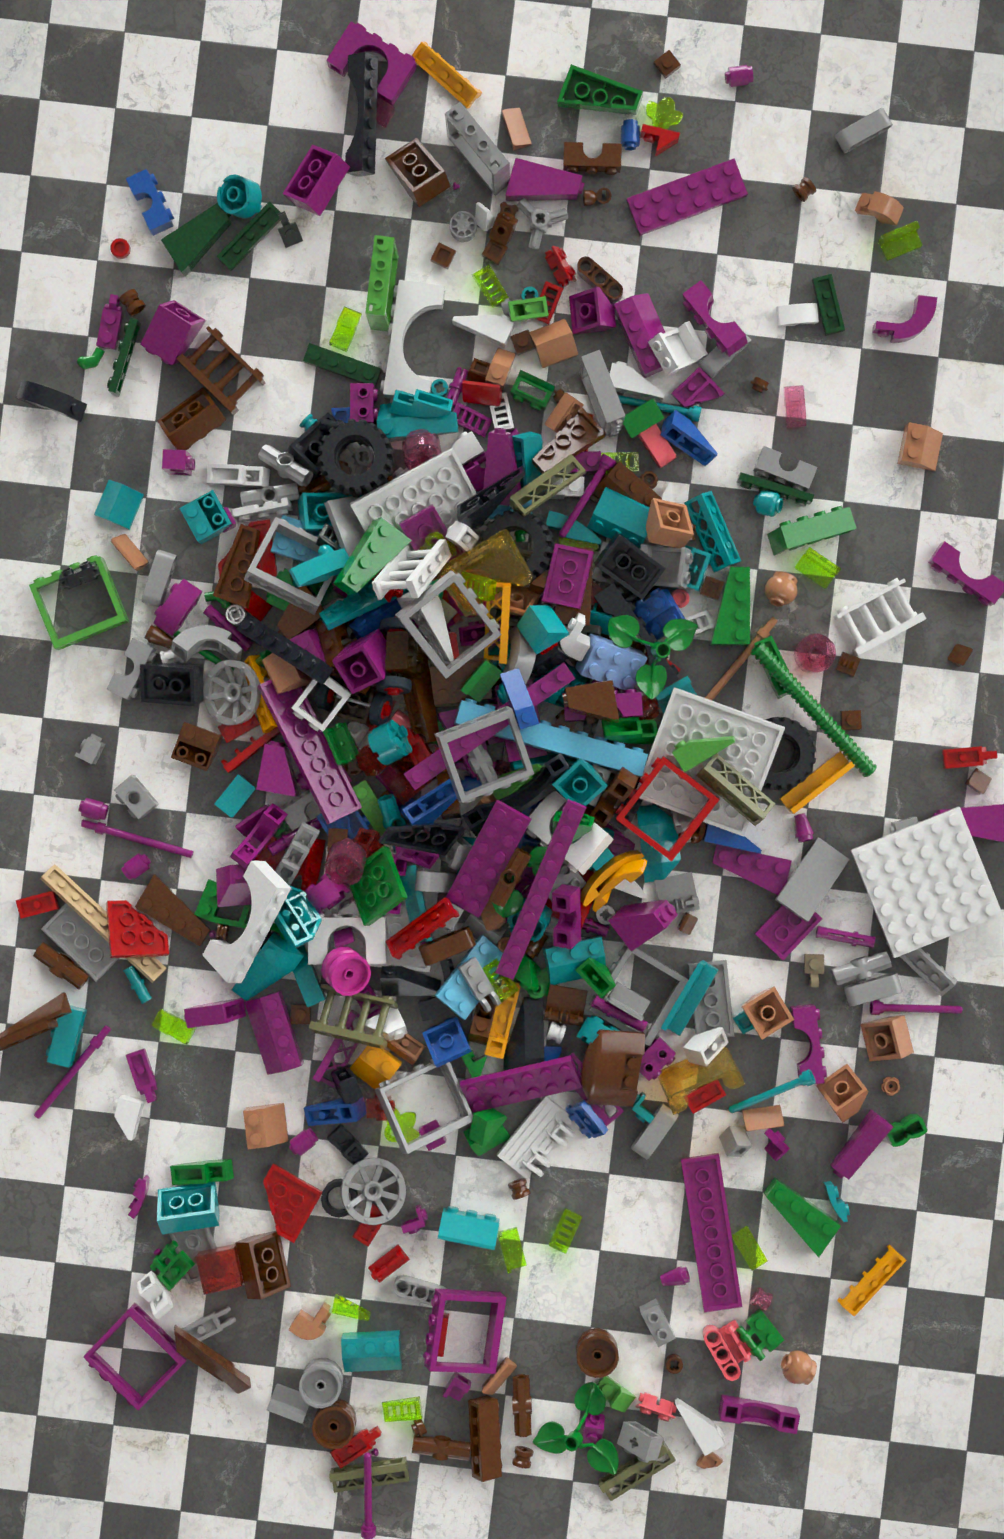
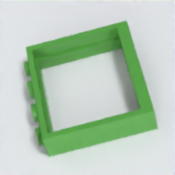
M378 235L374 237L365 311L371 330L388 332L389 324L391 323V308L394 300V287L399 258L394 237ZM370 305H373L372 311H369Z
M94 555L86 560L90 562L96 561V566H98L117 616L73 634L58 638L39 591L40 588L59 581L62 569L52 572L50 577H39L33 580V584L29 585L56 650L64 649L129 622L104 558ZM77 562L69 565V568H78L80 567V563Z

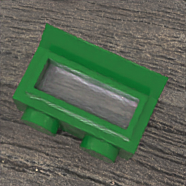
M520 369L510 393L513 395L512 398L520 403L525 401L530 404L531 408L537 411L541 409L545 411L554 393L555 386Z

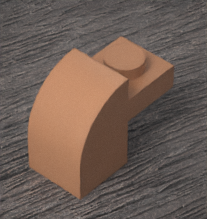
M874 191L873 194L861 193L855 212L861 215L874 216L883 224L897 225L904 207L893 197Z
M324 1302L315 1317L301 1309L290 1325L289 1331L304 1340H313L320 1337L327 1327L324 1324L331 1315L329 1313L331 1306Z

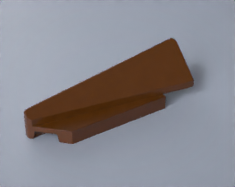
M424 653L423 662L425 669L422 673V679H412L411 692L403 694L412 730L417 734L421 733L426 737V742L430 743L437 741L435 734L439 732L428 656Z
M61 993L1 1032L0 1051L58 1027L56 1019L72 1013L66 993Z
M177 1325L174 1326L176 1349L179 1354L220 1381H224L237 1394L251 1388L250 1377L236 1369L234 1363Z

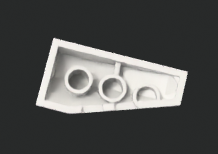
M410 592L397 598L402 609L415 599L411 598ZM438 594L409 617V619H414L419 626L418 631L429 639V645L443 663L449 664L454 660L442 603Z

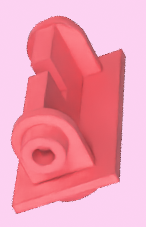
M733 1320L718 1330L737 1363L743 1360L748 1362L752 1355L750 1348L740 1340V1335L736 1331L739 1326L736 1320Z
M646 1392L644 1394L640 1393L638 1401H641V1404L635 1406L640 1409L639 1412L646 1415L656 1414L658 1419L669 1422V1419H675L676 1416L671 1415L677 1410L674 1402L661 1398L659 1405H657L658 1397Z

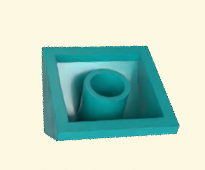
M108 480L94 515L130 530L144 494L124 484Z
M529 605L517 624V628L536 655L570 635L551 606Z
M582 758L552 784L566 799L587 806L608 786L596 769Z

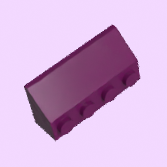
M649 294L630 296L615 303L613 307L616 318L642 376L647 378L663 371L648 341L658 333L664 334L666 332Z
M279 990L245 1001L244 1003L267 1075L302 1066L304 1060L282 991Z

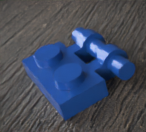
M585 1100L575 1103L573 1106L568 1105L565 1108L569 1114L568 1117L571 1121H575L579 1126V1131L585 1134L588 1139L605 1135L609 1130L603 1120L596 1115L591 1105Z

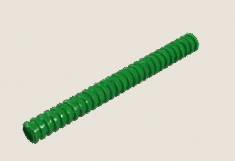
M764 642L757 644L751 650V655H755V659L759 660L760 664H763L764 669L767 668V672L771 673V677H775L776 682L779 681V685L783 686V690H787V694L791 695L792 699H795V703H799V707L803 708L804 712H807L808 717L811 716V720L815 721L816 725H819L820 730L823 729V733L827 734V738H831L832 743L835 742V746L839 747V751H843L844 756L847 755V759L855 764L854 767L856 769L859 768L858 771L863 773V777L873 774L877 765L873 764V761L869 760L867 755L865 756V752L861 751L860 747H857V743H853V739L849 738L848 734H845V730H841V726L837 725L836 721H833V717H829V713L825 712V708H821L820 703L817 704V700L813 699V695H809L808 690L805 691V687L801 686V682H797L796 677L793 678V674L789 673L788 668L785 669V665L781 664V660H777L776 655L773 656V652L769 651V647H765Z

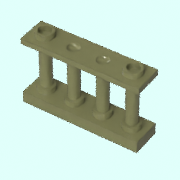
M322 984L321 989L327 993L320 1020H317V1022L311 1021L309 1029L316 1034L386 1050L388 1042L383 1038L382 1032L389 1008H398L394 998L389 996L380 998L363 993L343 996L337 993L329 984ZM334 996L345 997L338 1024L335 1026L328 1025L327 1020ZM353 999L364 1001L357 1027L353 1031L348 1030L345 1025ZM371 1003L381 1005L382 1008L375 1032L372 1035L365 1034L364 1027Z

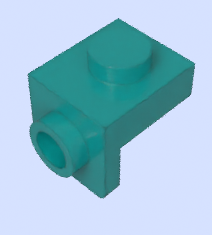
M641 1092L640 1095L637 1094L631 1109L636 1112L635 1116L640 1121L651 1123L655 1117L654 1114L641 1105L646 1098V1094Z

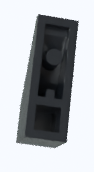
M382 966L380 975L382 996H434L441 987V980L403 966Z

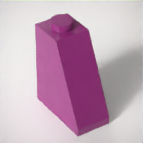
M243 998L197 1005L184 1009V1019L187 1028L224 1024L246 1017Z

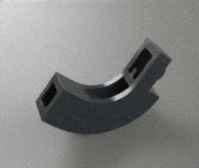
M25 380L21 381L15 397L30 405L52 410L78 422L82 421L87 407L86 403L68 394Z
M452 958L440 961L444 982L452 973L451 970H454ZM435 996L418 1002L422 1021L437 1018L449 1009Z

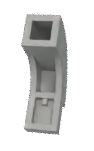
M202 625L184 630L172 640L171 652L186 662L195 653L202 650H214L229 660L240 661L242 648L236 642L231 641L232 633L216 626Z
M514 625V627L509 629L508 633L511 652L503 673L519 668L526 685L535 663L536 654L517 626Z

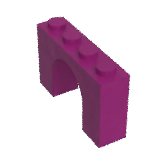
M350 22L326 60L328 67L345 77L348 72V55L361 52L380 54L386 59L388 69L377 87V98L393 107L417 69L414 57L408 53L404 55L392 43L388 45L376 33L371 34L367 32V29L360 23Z

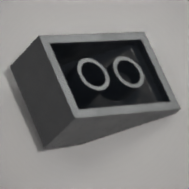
M329 413L322 417L323 419L336 421ZM320 420L291 443L286 453H290L293 456L294 461L313 472L311 482L322 473L320 470L321 465L318 463V457L320 456L318 450L319 446H323L322 439L324 435L328 437L330 434L329 431H319V425L327 426V424L320 423Z
M616 532L594 562L599 569L642 600L666 569L619 532Z
M140 664L141 702L196 706L204 701L203 664Z

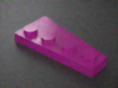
M719 844L715 846L712 863L776 895H779L787 883L792 860Z

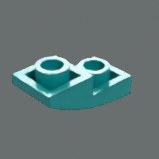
M831 1181L823 1182L833 1209L843 1222H848L847 1216L850 1215L849 1206L845 1204L842 1198L836 1199L839 1198L837 1186H834Z

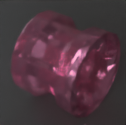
M758 1287L751 1298L750 1304L759 1306L765 1312L771 1304L773 1294L770 1292L766 1293L761 1287Z

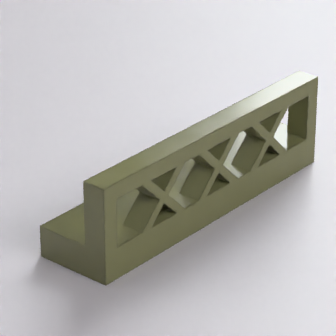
M570 454L510 497V507L514 511L518 509L525 517L584 475L586 470ZM575 467L578 469L577 473L568 474L570 471L575 469ZM563 478V482L560 485H552ZM546 488L548 489L546 495H544V496H537L539 493H541L542 491H544ZM532 499V505L525 509L522 505Z
M717 753L712 756L696 775L754 826L764 820L775 805L771 799ZM714 761L721 765L722 771H717L711 766ZM727 775H733L736 778L737 784L729 782ZM742 788H748L751 791L752 797L744 795ZM758 800H762L768 805L764 811L758 807Z
M663 1440L658 1459L665 1454L669 1456V1459L664 1462L653 1460L645 1463L638 1460V1456L618 1467L615 1475L609 1473L599 1479V1487L612 1501L672 1464L676 1459ZM652 1463V1468L650 1471H640L641 1469ZM636 1473L634 1481H624L625 1479ZM620 1484L619 1490L611 1494L609 1489Z
M407 1457L371 1462L372 1487L410 1481ZM364 1463L344 1466L341 1469L339 1467L330 1469L329 1478L333 1484L334 1493L364 1488V1482L359 1483L355 1480L356 1478L364 1477ZM404 1471L405 1476L397 1477L392 1473ZM387 1474L383 1480H378L374 1477L375 1475ZM349 1480L346 1485L337 1486V1481Z

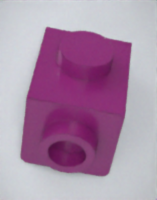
M769 1128L764 1134L771 1142L764 1149L775 1161H778L790 1148L784 1142L786 1138L779 1131L774 1132Z
M420 1204L416 1205L418 1217L402 1222L401 1228L403 1233L409 1232V1234H414L420 1231L419 1228L426 1226L428 1215L426 1209H422Z
M588 1412L582 1432L583 1443H594L596 1445L602 1439L605 1415H591Z

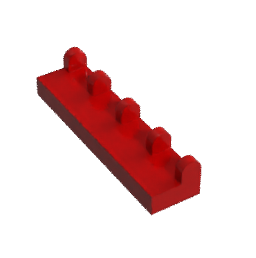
M275 727L270 733H265L257 740L251 736L249 738L252 742L250 746L242 752L236 748L234 751L237 756L230 762H227L225 759L221 760L225 770L228 773H232L262 749L265 744H268L281 733L279 728Z
M443 898L385 941L392 957L400 960L402 954L407 950L415 949V945L424 938H430L432 932L439 927H445V923L451 918L460 916L448 898Z

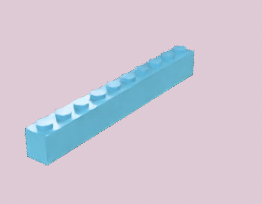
M466 698L465 701L462 700L459 704L454 725H459L495 711L496 707L489 704H484L483 707L477 705V701ZM540 720V723L520 730L524 745L555 754L561 753L565 757L576 760L582 758L590 764H596L617 772L624 767L638 777L643 776L648 754L643 753L644 750L641 748H625V744L615 741L614 744L606 742V738L596 736L594 739L588 737V733L582 731L573 733L570 732L568 727L559 725L556 728L551 726L550 722ZM510 725L494 735L515 742Z

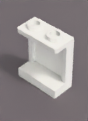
M690 321L685 322L679 328L670 332L658 333L648 341L666 375L694 365L708 355Z

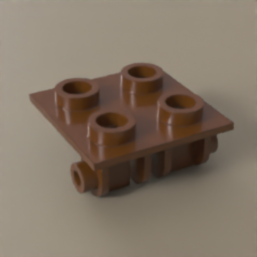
M550 984L544 1020L581 1027L588 991Z

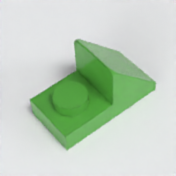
M546 296L508 302L511 322H524L528 319L549 316Z
M609 1376L601 1378L597 1384L612 1409L625 1413L636 1398L634 1394Z

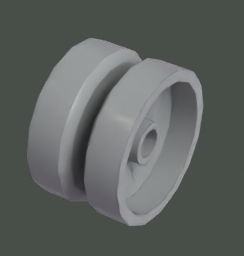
M319 1358L311 1361L305 1367L299 1382V1391L302 1399L314 1408L331 1406L338 1400L344 1381L343 1372L336 1362L328 1358Z

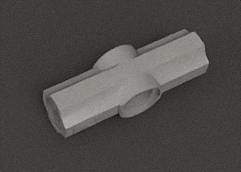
M265 444L258 454V458L276 469L280 477L290 478L301 486L306 487L313 477V472L294 461L290 453H281L272 446Z
M298 483L273 487L266 486L261 489L240 492L243 507L249 505L263 506L268 501L281 503L282 498H288L290 501L299 500L300 498ZM268 492H275V497L272 500H266Z
M479 745L467 754L470 767L477 774L482 785L498 779L492 767L493 762L482 745Z
M887 951L869 957L856 958L848 964L831 969L836 985H841L855 979L868 978L873 973L890 968L892 965Z

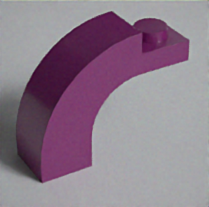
M918 295L914 300L911 319L903 323L876 321L873 325L872 333H876L879 337H889L891 335L890 343H901L915 338L932 320L938 297Z
M272 803L262 814L249 835L232 852L230 858L243 868H246L251 860L254 861L269 843L288 814Z

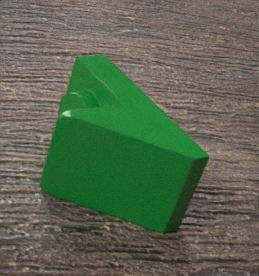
M472 1050V1052L461 1056L471 1077L481 1076L487 1055L473 1060L475 1054Z

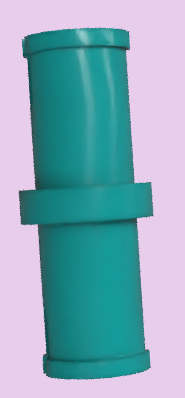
M131 965L124 969L123 972L131 984L130 988L134 989L141 1004L150 1000L152 996L144 985V979H141L135 967Z

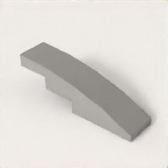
M304 822L300 825L275 870L289 886L320 830Z

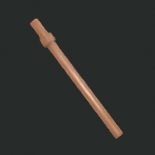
M772 616L766 625L756 632V637L707 694L706 699L712 701L751 655V650L755 647L754 643L770 635L769 632L778 622L776 618Z

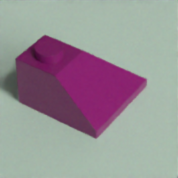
M594 287L569 296L573 334L603 332L616 327L614 307L600 287Z
M236 864L216 869L218 908L252 905L250 888L243 877L248 866L243 868L241 865Z

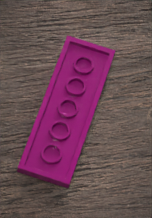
M735 158L628 197L626 201L639 236L746 197L748 193Z
M497 800L446 898L453 904L479 918L500 879V874L505 870L532 819Z
M567 1056L461 1080L460 1087L473 1113L582 1088V1083L572 1057Z

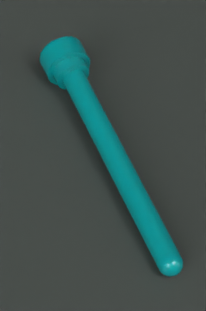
M618 395L622 404L639 407L647 402V400ZM656 402L659 409L663 412L672 413L674 410H677L682 415L688 416L691 421L699 422L702 407L694 406L689 409Z
M810 1069L803 1071L799 1078L730 1106L728 1110L730 1113H735L800 1085L811 1086L816 1083L814 1075Z

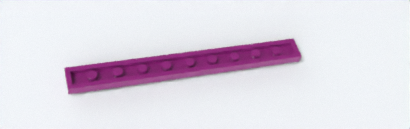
M562 663L527 688L534 707L575 679L565 663ZM506 702L505 704H503V705H502L501 707H499L498 709H500V708H502V707H505V706H509V703ZM508 719L447 743L454 763L509 725ZM440 749L403 774L414 790L446 769Z
M567 799L495 973L514 980L586 806Z

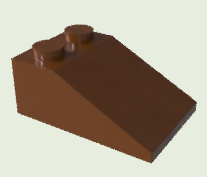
M417 138L385 158L408 195L418 207L451 187L444 169Z

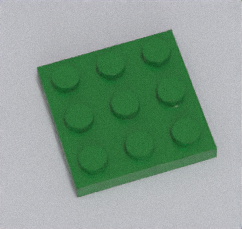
M387 846L380 848L346 875L364 926L372 925L408 898L390 848Z

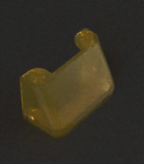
M507 529L496 533L449 561L441 569L440 576L441 579L449 571H453L455 574L460 573L466 581L464 583L467 589L471 588L477 595L475 600L478 604H483L487 600V582L511 583V585L515 583L516 586L521 585L523 587L529 584L532 579V573ZM455 583L446 588L465 617L477 614ZM491 587L492 596L503 591L501 587Z
M726 1047L719 1052L707 1067L690 1063L688 1059H684L661 1070L662 1073L658 1076L673 1115L687 1108L688 1098L686 1092L722 1078L725 1086L730 1089L746 1085L730 1051Z

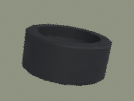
M341 1178L329 1182L321 1196L322 1207L326 1213L338 1218L349 1214L345 1208L336 1209L331 1206L328 1197L332 1189L341 1187L343 1180ZM349 1188L351 1200L358 1196V1192L356 1189Z

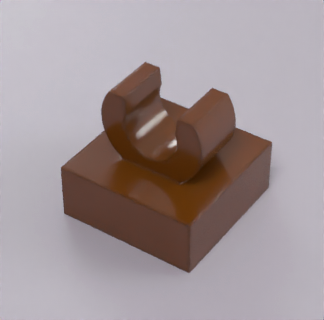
M842 652L835 670L854 677L861 658Z

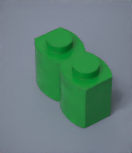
M910 1114L900 1122L890 1123L893 1128L886 1138L890 1145L898 1147L907 1143L910 1138L914 1139L923 1136L928 1129L922 1117L918 1114Z

